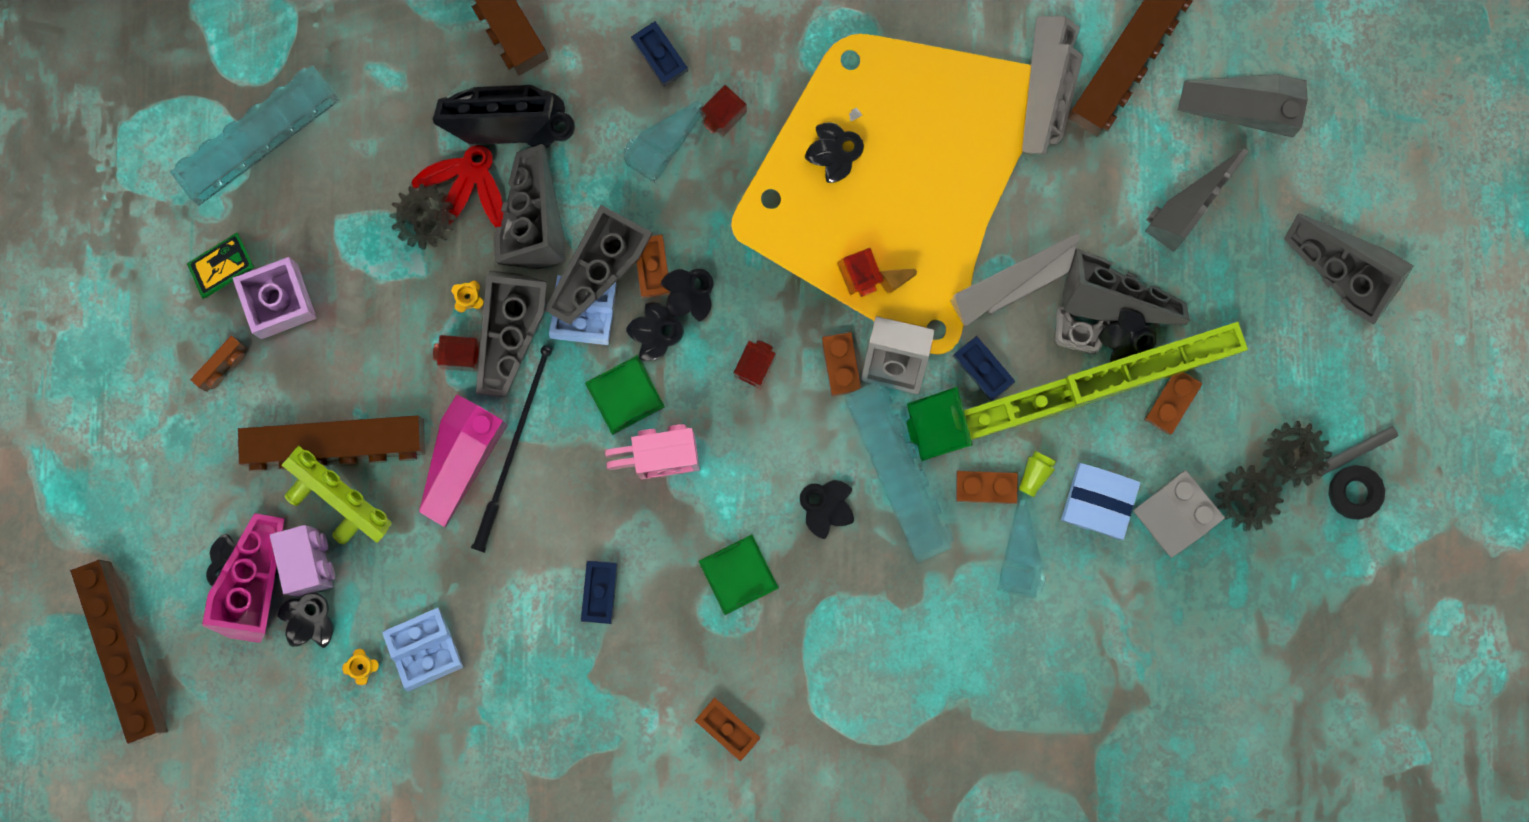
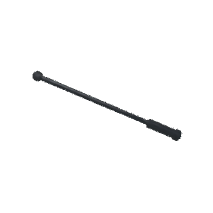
M544 345L540 350L542 356L492 501L487 503L471 549L483 553L486 551L485 546L499 509L497 503L547 357L552 354V348L548 345Z

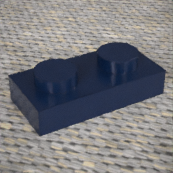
M656 21L631 36L633 43L664 87L688 72V67Z
M975 336L953 355L990 401L996 399L1015 383L1012 376L978 336Z
M587 560L581 622L612 624L618 563Z

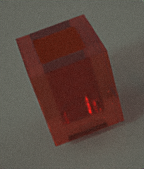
M724 85L701 108L703 118L701 122L711 133L714 134L717 131L724 137L747 113V104L728 86Z
M871 248L844 257L837 262L850 296L858 292L860 297L877 291L876 285L883 282Z
M440 335L439 343L434 344L433 360L437 361L436 365L444 370L477 372L480 342L472 337Z
M757 340L756 343L748 341L733 372L734 378L761 390L776 360V353L772 351L773 347L760 340Z

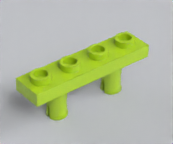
M297 446L282 464L285 469L298 478L285 493V498L290 504L298 506L311 491H314L345 517L332 532L333 538L340 544H346L359 529L378 543L391 526L392 522L383 511L375 509L365 501L361 493L348 487L334 471L326 469L316 460L311 452Z

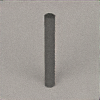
M1391 426L1313 466L1312 470L1316 477L1319 478L1398 437V432Z

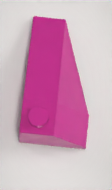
M456 394L440 421L419 512L446 528L508 424L487 410Z
M253 514L207 595L202 626L230 639L261 643L266 632L277 566L269 534L283 531L285 518Z

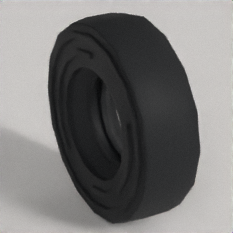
M1353 465L1343 468L1334 475L1329 484L1328 495L1331 505L1337 513L1348 519L1360 520L1371 517L1379 511L1385 500V487L1383 480L1375 471L1366 466ZM1352 481H1360L1367 487L1368 497L1362 504H1354L1346 496V487Z

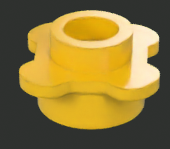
M473 280L470 283L455 284L452 287L451 292L456 300L454 307L458 312L463 313L466 309L482 308L484 301L480 298L479 290L481 286L477 281ZM466 294H470L469 299H465Z
M356 649L353 652V656L342 666L343 673L354 678L357 685L367 684L371 673L379 669L378 661L375 659L371 660L363 649ZM359 664L363 665L362 670L358 669Z

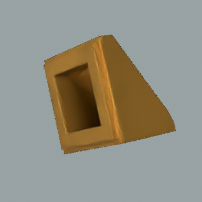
M916 269L885 270L877 273L875 277L887 293H891L916 276L917 271Z

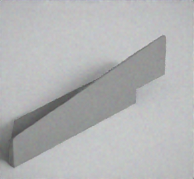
M1039 16L1036 19L1022 147L1023 152L1027 154L1045 155L1047 153V146L1059 143L1064 136L1083 55L1073 48L1080 27L1066 16Z
M1076 233L956 293L950 302L964 327L971 324L986 311L991 315L1067 275L1080 238L1079 234Z

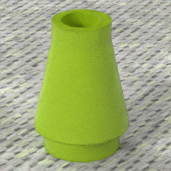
M1034 451L1032 457L1028 456L1022 482L1018 490L1035 497L1039 489L1056 470L1053 467L1057 461Z

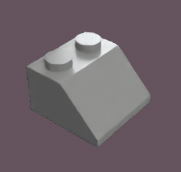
M876 316L861 381L919 395L935 330Z
M1186 470L1174 477L1133 510L1134 514L1170 558H1173L1225 519Z

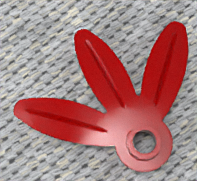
M482 145L471 146L466 150L463 158L439 161L426 167L413 178L411 184L414 188H424L443 183L459 175L445 201L443 222L445 225H450L460 215L471 196L474 185L477 184L480 202L487 217L494 227L501 226L504 215L501 211L503 203L498 187L488 171L492 166L493 156L487 147ZM475 155L483 156L482 161L478 163L473 162L472 159Z

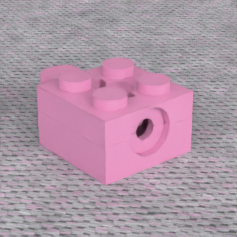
M686 424L669 426L667 432L656 433V429L638 431V436L631 437L632 446L604 451L606 458L634 455L632 458L609 461L606 463L608 470L635 467L636 474L641 480L700 471L695 434L692 428H686Z

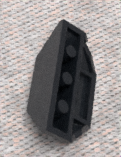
M533 85L473 87L458 92L449 98L443 97L438 99L432 120L438 127L470 145L527 143L549 121L554 98L552 94L545 93Z

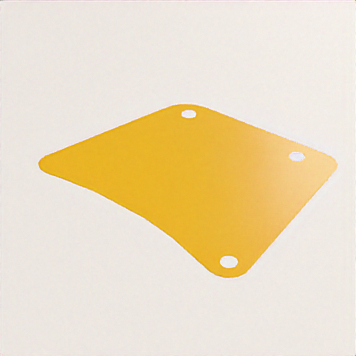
M861 33L839 40L832 45L822 58L739 202L731 222L734 236L739 242L875 321L877 316L925 328L933 320L943 322L946 327V333L943 338L932 340L930 354L939 355L952 350L962 335L963 324L950 301L956 293L971 286L974 267L987 225L1023 152L1031 65ZM847 50L855 51L860 57V64L854 70H848L842 66L841 56ZM857 107L862 116L851 121L849 113ZM828 122L838 124L844 132L850 131L858 134L864 144L863 153L857 160L853 161L850 174L835 183L826 182V166L814 165L805 159L806 151L810 145L820 140L816 133V126ZM846 141L843 144V150L846 152L854 149V143L851 141ZM768 189L776 190L781 196L779 206L774 209L766 208L761 202L762 193ZM849 265H853L867 281L852 286V283L862 279ZM916 269V276L891 293H887L875 277L877 273L885 270Z

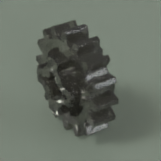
M420 184L419 191L409 186V194L406 196L400 192L398 195L402 201L400 203H392L397 212L391 213L389 217L396 220L397 223L391 227L394 231H401L398 238L401 241L407 240V245L410 247H414L418 242L419 248L425 250L429 242L435 248L437 247L436 239L440 238L446 241L447 237L444 232L446 230L453 231L454 229L448 224L449 221L456 219L454 214L449 213L454 208V205L451 202H445L448 196L444 192L438 194V188L433 185L429 191L424 184ZM430 199L437 202L440 210L432 209ZM425 211L428 214V216L423 217L421 222L418 220V216H423ZM405 223L414 225L416 235L407 229ZM437 224H439V225L437 226V228H436L433 232H431V230H432Z
M1296 421L1292 428L1287 422L1281 426L1282 432L1275 428L1271 432L1273 438H1267L1264 443L1270 449H1266L1262 453V456L1270 458L1264 465L1265 468L1273 467L1275 470L1271 477L1282 476V485L1292 480L1294 488L1299 487L1302 480L1306 486L1313 483L1312 477L1319 480L1323 476L1320 470L1326 471L1330 466L1324 460L1332 456L1331 452L1324 451V448L1329 444V440L1321 441L1319 439L1323 432L1321 430L1315 434L1311 432V423L1305 428H1301L1300 421ZM1289 436H1298L1297 439L1293 441H1289L1287 439L1285 441L1282 440ZM1310 443L1313 445L1316 452L1313 451ZM1300 445L1299 456L1301 458L1293 464L1295 460V452L1293 451ZM1278 456L1281 457L1284 466L1279 461ZM1301 467L1306 469L1312 468L1304 473H1296L1297 469Z
M1255 465L1248 466L1246 472L1242 466L1237 467L1236 475L1231 471L1226 473L1225 477L1228 482L1220 481L1218 483L1223 492L1215 494V498L1222 499V503L1216 506L1217 509H1224L1226 512L1223 515L1225 517L1223 521L1231 518L1233 520L1231 527L1237 528L1240 524H1243V531L1245 532L1250 531L1252 524L1256 531L1263 529L1262 521L1267 525L1272 524L1273 520L1270 515H1280L1281 511L1275 506L1284 502V499L1276 496V493L1280 492L1282 487H1274L1272 484L1275 482L1276 477L1272 476L1267 479L1265 477L1267 469L1265 468L1256 473ZM1243 479L1239 490H1231L1238 480ZM1259 483L1263 485L1267 493L1259 487ZM1249 493V496L1253 497L1255 501L1249 504V501L1244 499L1243 495ZM1231 504L1238 508L1239 514L1233 509ZM1260 506H1267L1263 514L1255 518L1257 509Z

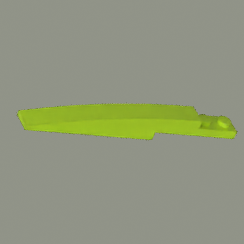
M1239 322L966 409L964 413L971 440L1013 427L1023 426L1248 350Z

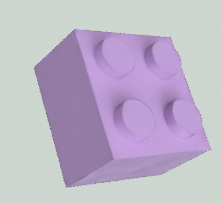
M290 257L232 278L252 334L260 339L317 319L299 266Z
M303 525L269 534L283 594L301 597L308 593H316L334 588L332 580H335V571L332 563L327 562L325 551L329 547L324 533H321L319 529Z

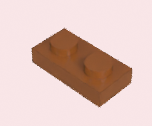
M663 234L651 237L640 259L636 262L642 299L669 295L671 293L661 285V280L668 274Z
M852 333L822 337L831 396L835 397L861 392Z
M231 335L190 380L198 388L206 392L210 389H215L223 381L224 373L230 367L237 366L243 360L244 352L248 348Z
M1184 372L1170 377L1144 420L1166 434L1172 435L1201 388L1202 383Z
M957 471L956 502L1017 504L1018 473Z
M715 697L695 719L697 724L740 762L761 739L760 736Z

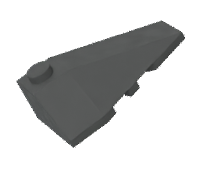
M1280 74L1185 81L1178 111L1293 138L1302 128L1308 101L1307 81Z
M540 144L516 152L508 182L511 186L508 200L503 202L501 209L504 213L500 227L496 228L494 236L495 261L498 265L541 269L565 261L564 234L545 146Z
M1242 149L1168 200L1162 209L1156 206L1146 219L1150 225L1145 232L1174 252L1203 216L1208 206L1221 191L1222 186L1232 176L1248 151Z
M600 205L544 311L571 325L640 259L653 233Z
M1301 213L1297 214L1284 238L1307 265H1312L1324 278L1322 281L1328 288L1331 286L1343 299L1341 302L1347 309L1373 325L1398 293L1414 265L1382 247Z
M1076 248L1063 289L1064 310L1075 316H1083L1095 320L1118 321L1120 311L1133 310L1144 317L1145 323L1187 325L1190 321L1186 302L1156 286L1147 288L1136 280V275L1129 271L1125 276L1110 268L1112 262Z
M489 271L487 274L476 394L506 397L544 313L547 281L516 273Z

